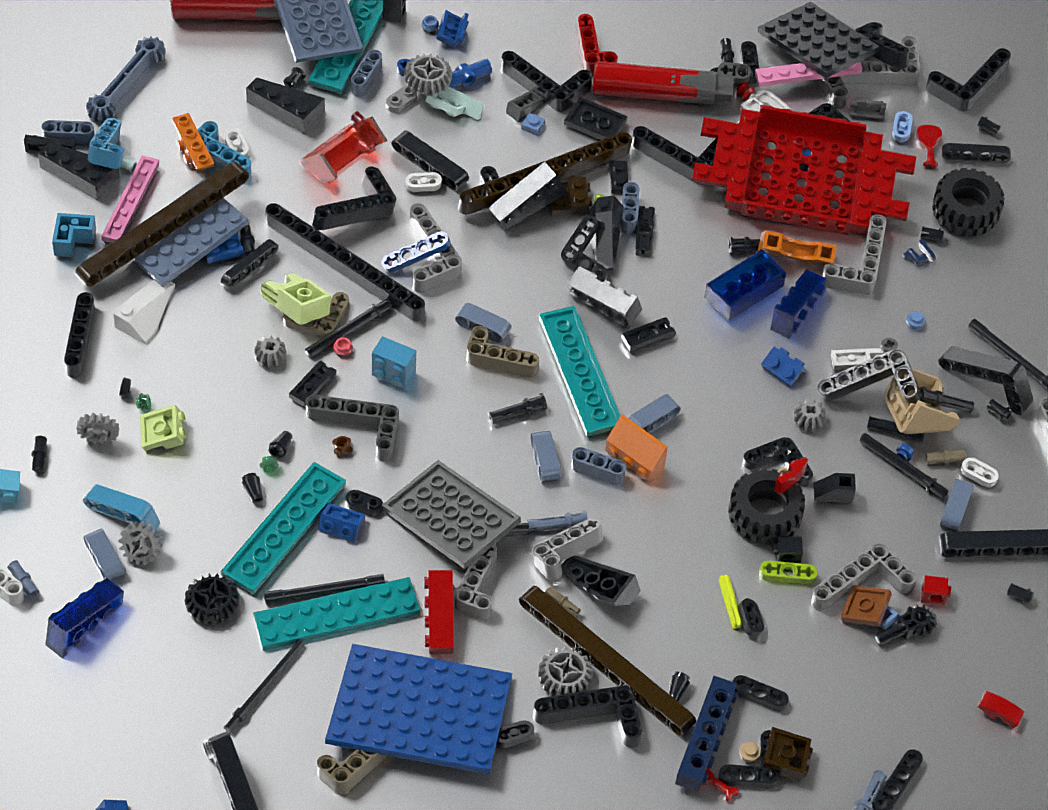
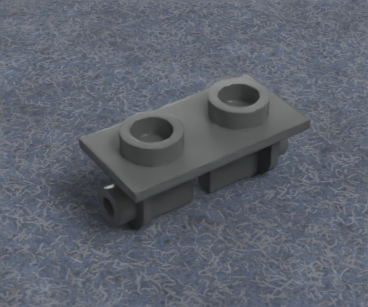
M855 98V100L850 101L849 116L885 119L887 103H883V101L867 103V100Z

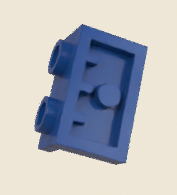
M238 232L205 255L208 264L244 256Z
M328 503L321 513L318 530L355 542L358 530L365 521L366 514Z

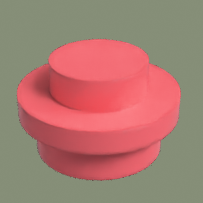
M342 337L334 343V351L338 355L345 356L352 352L353 345L349 339Z

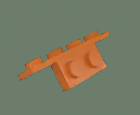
M186 113L173 117L172 121L179 135L177 146L179 151L184 153L185 163L189 164L192 170L197 169V171L213 167L214 162L190 114Z

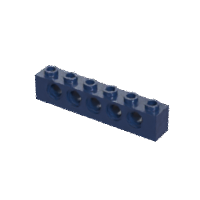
M713 676L675 781L676 785L699 792L701 785H706L709 776L706 770L707 768L711 769L715 760V757L712 756L713 751L718 752L721 743L718 737L719 735H724L727 724H724L725 719H730L733 708H730V704H735L739 693L735 691L737 683Z

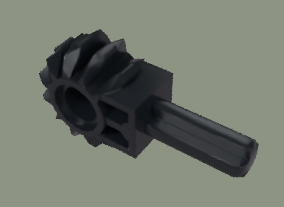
M916 603L913 608L909 606L907 611L899 616L897 625L875 635L876 641L882 645L902 635L906 640L914 636L917 637L918 634L924 638L926 633L931 635L933 629L936 628L937 616L935 613H932V607L926 609L925 604L919 607Z

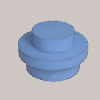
M429 15L422 20V28L425 31L432 32L439 27V22L435 16Z
M913 311L907 315L906 322L910 328L919 329L924 325L925 317L922 313Z

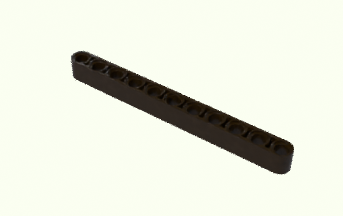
M621 132L463 191L459 197L458 210L464 215H469L490 207L544 162L562 180L626 156L630 152L632 137L626 132Z
M229 163L76 268V276L87 287L96 285L243 185L248 180L249 173L239 163Z
M533 585L519 597L520 605L568 646L574 647L576 652L581 650L582 656L587 655L588 662H591L597 670L617 686H627L632 689L635 701L676 735L683 736L696 724L695 716L539 587Z

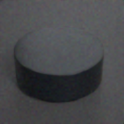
M123 377L119 396H128L131 379Z

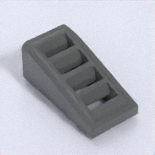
M531 90L509 101L506 114L519 121L541 105L544 99Z

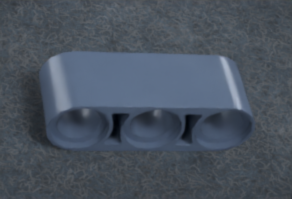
M373 49L368 51L352 75L351 93L354 96H364L382 69V53L379 50Z
M47 120L41 125L43 137L63 140L73 138L75 145L88 146L95 136L94 125L87 121Z
M627 182L623 187L622 205L624 209L621 231L626 234H632L637 229L640 188L635 182Z
M465 303L455 317V321L460 326L470 331L476 326L485 327L488 330V339L496 343H501L512 328L506 319L471 303Z
M665 394L632 414L628 419L650 433L673 419L680 412L681 407L668 394Z
M551 431L530 433L531 446L541 482L561 479V469Z
M577 447L572 452L571 467L574 471L613 485L623 483L626 465L623 461L583 447Z
M955 479L940 525L959 531L974 484Z
M102 528L83 536L85 545L105 582L125 575L122 563Z

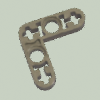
M337 292L333 295L330 303V313H337L339 316L336 318L326 315L311 321L314 325L308 327L304 324L299 325L283 314L284 325L288 328L323 338L338 329L348 309L349 297L344 292Z

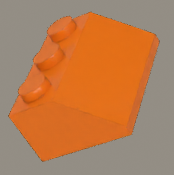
M622 414L606 439L605 451L608 455L623 461L626 468H630L641 479H645L649 483L665 468L668 447Z

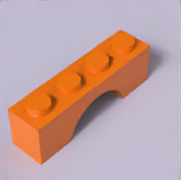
M765 230L761 233L758 252L825 266L826 264L834 263L837 245L795 240L784 234Z

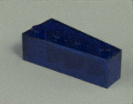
M806 269L796 281L795 287L792 286L787 296L784 295L782 297L780 305L777 304L774 307L770 330L788 339L794 333L797 334L800 330L801 322L807 320L810 309H814L818 303L819 296L822 297L827 289L825 286L826 278Z
M108 578L95 583L87 592H82L74 601L68 602L61 610L49 616L45 645L63 659L68 654L66 650L72 645L76 647L81 642L80 638L86 632L90 634L95 630L100 619L105 621L122 605L124 591Z

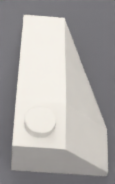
M155 280L151 281L124 301L113 313L115 328L146 344L159 328V322L164 315L165 307L170 300L175 284L170 281L162 287Z

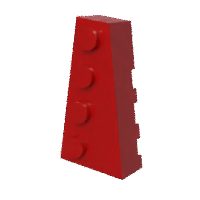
M428 570V577H424V589H428V596H424V607L428 608V616H425V628H429V635H425V647H429V654H453V570Z

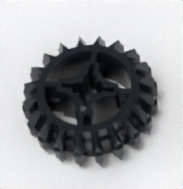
M209 573L206 578L201 575L200 580L194 579L193 584H189L188 590L185 592L184 602L186 610L191 614L192 619L197 618L198 623L204 620L206 626L209 622L215 625L216 621L223 623L224 618L230 620L231 614H235L236 608L239 606V593L236 585H233L232 580L227 581L225 575L219 578L218 573L215 577H211Z

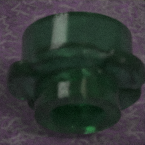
M140 393L139 397L136 398V406L143 412L151 409V399L149 394L144 395Z
M273 456L263 457L259 464L260 468H263V471L267 473L274 472L278 469L279 465L277 458Z

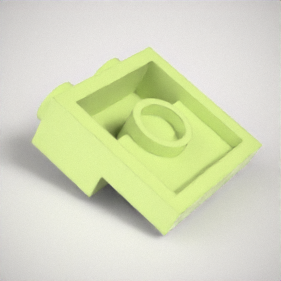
M172 405L140 415L141 447L144 451L160 446L169 449L183 445V439L187 437L186 430L183 427V422H186L184 412L180 411L176 405Z

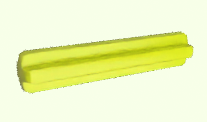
M721 575L718 581L732 628H741L742 622L730 577L728 575Z

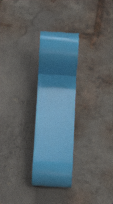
M107 118L90 141L88 161L90 163L118 169L122 166L124 148L116 145L121 129V121L119 119Z
M207 121L203 123L197 130L214 162V166L222 169L231 162H237L249 173L250 178V159L218 141V125L215 122Z
M95 484L83 498V503L89 509L131 524L135 521L138 524L145 521V526L152 524V530L157 529L160 525V520L153 506L143 499Z

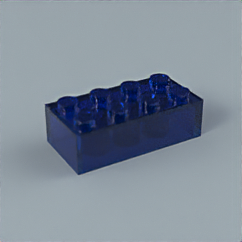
M761 249L708 282L704 298L727 321H730L782 288L785 283L786 272Z

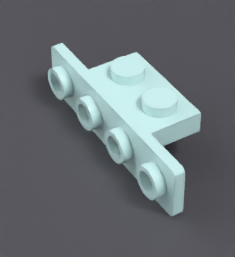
M447 87L440 94L434 93L433 96L432 94H427L425 101L435 109L446 111V114L455 117L464 113L476 120L481 118L485 106L483 102L451 87Z

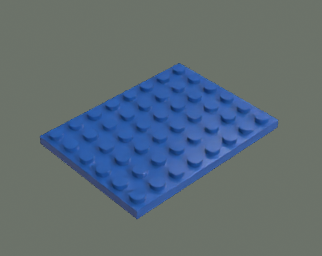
M352 644L325 737V744L490 775L512 673Z

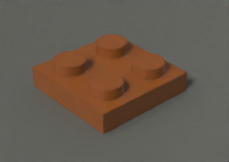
M853 585L840 616L842 622L880 627L892 596L891 591L888 589Z

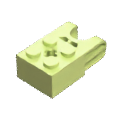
M295 273L285 275L284 284L275 283L271 280L261 284L262 297L299 325L320 319L330 313L331 295L309 279H302Z

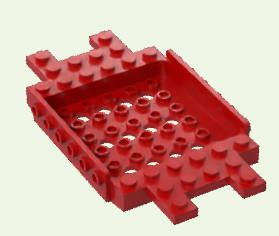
M761 105L760 112L742 109L739 123L704 117L700 136L718 139L713 166L695 163L692 182L727 188L724 207L741 212L743 216L848 235L849 232L867 234L871 215H882L885 218L901 221L907 220L910 202L892 199L896 172L909 175L914 174L917 156L881 150L883 134L866 132L867 125L860 122H850L840 118L834 119L824 115L818 116L807 112H796L790 109ZM772 142L776 145V148L770 150L766 144ZM809 149L812 154L804 156L802 150ZM843 155L847 158V161L841 163L837 160V157ZM767 157L772 158L774 163L767 165L764 163V159ZM801 164L808 165L809 170L801 171L799 169V166ZM836 171H842L845 176L843 178H838L835 176L834 173ZM769 173L771 178L764 180L761 178V174ZM803 179L807 184L804 187H800L796 181ZM839 186L842 192L834 193L832 187ZM765 188L768 190V194L760 195L758 190ZM802 195L804 200L797 202L794 200V196ZM836 201L840 206L837 209H833L829 203Z

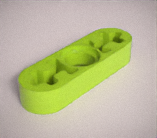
M764 561L759 570L760 577L765 581L806 585L813 584L818 574L816 567L813 565L779 561ZM785 569H790L793 571L794 574L792 576H786L783 573V571ZM806 572H809L811 576L807 577Z

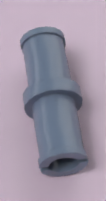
M18 560L9 563L7 569L22 583L27 597L31 599L37 596L39 590L31 581L30 574L24 571Z

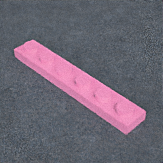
M861 62L830 77L862 73ZM804 63L755 70L759 87L824 78Z
M141 156L102 234V241L113 243L126 233L159 166L158 159Z

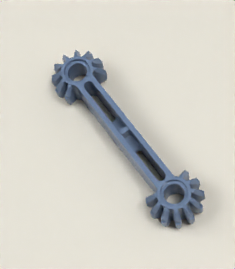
M152 36L150 38L143 37V40H138L135 48L136 54L101 95L94 94L93 97H89L86 103L89 118H92L94 122L99 120L101 123L107 118H114L117 111L116 104L151 63L158 64L159 61H163L166 53L163 41L159 40L158 37L152 38Z

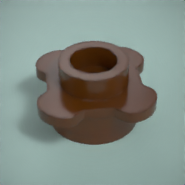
M339 436L332 441L335 447L334 454L352 453L351 439L346 436Z

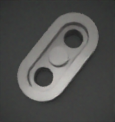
M408 86L402 87L386 99L387 110L393 113L402 111L416 101L417 91H412V88Z

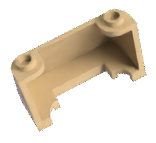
M912 368L919 388L923 386L927 390H939L943 394L944 388L940 378ZM904 374L901 379L907 378L909 374ZM895 376L885 390V401L901 433L920 434L951 431L959 423L960 419L955 412H942L940 406L933 407L931 404L919 400L916 404H909L901 394ZM915 390L910 391L907 395L914 394Z

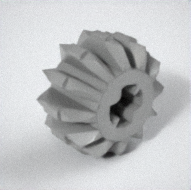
M272 335L268 339L263 336L262 341L258 340L257 346L254 348L257 362H260L262 366L267 364L269 368L271 365L277 367L279 363H283L284 357L287 355L284 342H281L279 337L273 339Z
M808 399L804 402L800 401L794 409V422H797L798 428L804 427L805 431L808 428L812 432L815 428L820 429L826 420L825 408H822V403L816 404L815 399L812 402H809Z

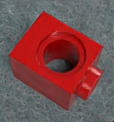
M924 575L921 585V602L945 605L946 599L951 597L952 589L951 586H948V578Z

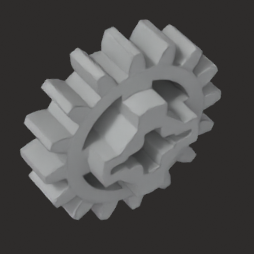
M92 413L90 416L85 414L84 417L79 418L76 427L77 434H81L80 438H86L87 442L93 441L94 444L97 442L104 444V442L111 443L112 440H116L119 436L120 428L119 423H115L116 419H109V415L103 416L102 413L99 415Z
M135 521L131 525L126 526L125 530L120 533L122 538L118 542L122 543L123 546L119 550L125 551L123 557L129 556L130 563L136 560V565L142 562L146 565L149 561H154L156 556L161 553L158 549L163 544L158 543V541L162 537L156 536L158 529L152 530V524L145 526V521L139 524Z

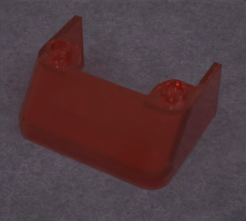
M373 116L344 127L300 159L299 162L303 168L322 183L327 182L329 184L338 178L337 172L361 154H371L376 150L375 146L388 140Z

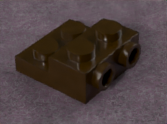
M568 177L567 182H562L568 193L551 203L552 215L588 214L589 207H592V196H588V193H590V182H586V177Z
M772 727L769 733L763 766L781 771L780 776L800 782L802 777H806L809 771V765L806 764L807 759L810 760L813 748L810 747L812 739Z

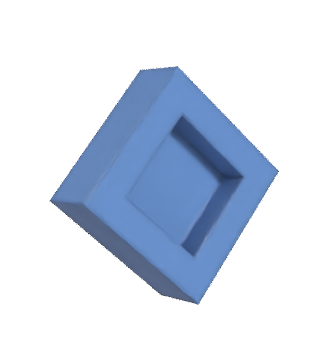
M529 113L521 124V129L538 135L545 124V119Z
M887 606L880 627L884 630L890 628L898 621L899 613Z

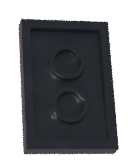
M579 97L564 119V125L602 140L618 134L627 122L628 116Z

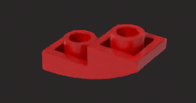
M806 457L792 461L789 464L788 473H782L777 477L775 490L778 494L791 488L803 476L808 462Z
M988 691L984 692L977 706L992 719L998 716L1013 729L1018 726L1025 712L1007 699Z

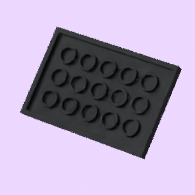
M812 2L806 3L758 26L759 34L824 78H828L879 53V46Z

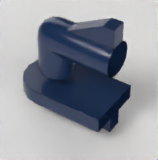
M922 239L919 240V249L923 252L922 255L919 256L912 248L902 254L905 259L913 261L916 265H921L928 259L932 262L936 260L935 254L928 247L926 241Z

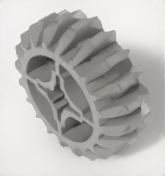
M417 55L416 58H411V61L407 62L404 71L405 82L408 87L412 88V91H418V94L424 93L425 96L427 94H432L433 96L434 93L440 94L441 91H445L449 87L452 80V69L449 66V62L445 61L444 58L439 59L438 55Z
M564 646L561 651L556 648L555 653L549 650L548 656L544 655L542 662L539 663L538 676L540 677V684H543L544 691L549 690L550 696L554 693L563 695L587 691L589 684L592 683L593 669L591 662H588L587 655L582 656L581 650L576 653L574 652V647L569 651Z

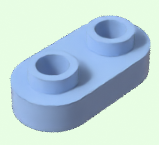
M899 111L895 115L892 137L898 142H905L910 137L913 117L907 111Z

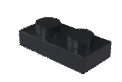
M609 161L611 193H623L624 185L629 182L627 161Z

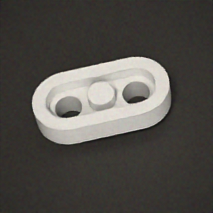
M238 129L226 131L224 135L226 145L248 157L249 147L242 132Z
M435 172L412 173L406 177L405 185L412 192L436 191L442 185V178Z
M967 458L962 463L961 472L969 479L985 487H992L997 483L999 475L994 468L975 458Z

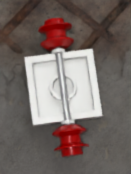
M746 82L740 84L736 89L737 97L742 96V101H744L740 105L741 111L742 109L760 112L761 105L790 109L789 106L766 88L754 94L755 88H749V83Z

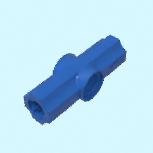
M483 59L470 65L466 63L460 64L452 72V80L449 87L456 88L461 85L468 87L474 84L476 79L492 73L490 61Z

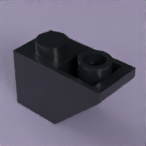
M834 473L813 483L814 501L853 503L856 491L855 474Z

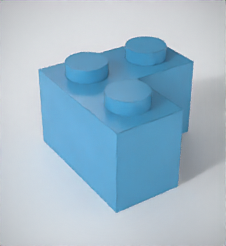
M57 213L52 239L54 256L73 257L75 243L94 244L96 234L95 215Z

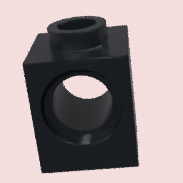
M778 536L777 544H773V555L777 556V561L801 563L803 556L802 536Z

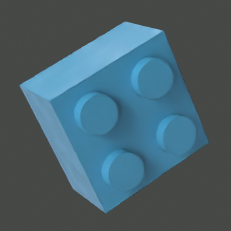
M382 336L372 351V375L379 380H385L396 387L406 389L416 373V350Z

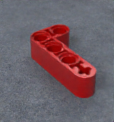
M589 14L579 15L577 36L583 69L589 70L594 76V67L597 61L617 63L618 56L612 51L599 52L593 17Z

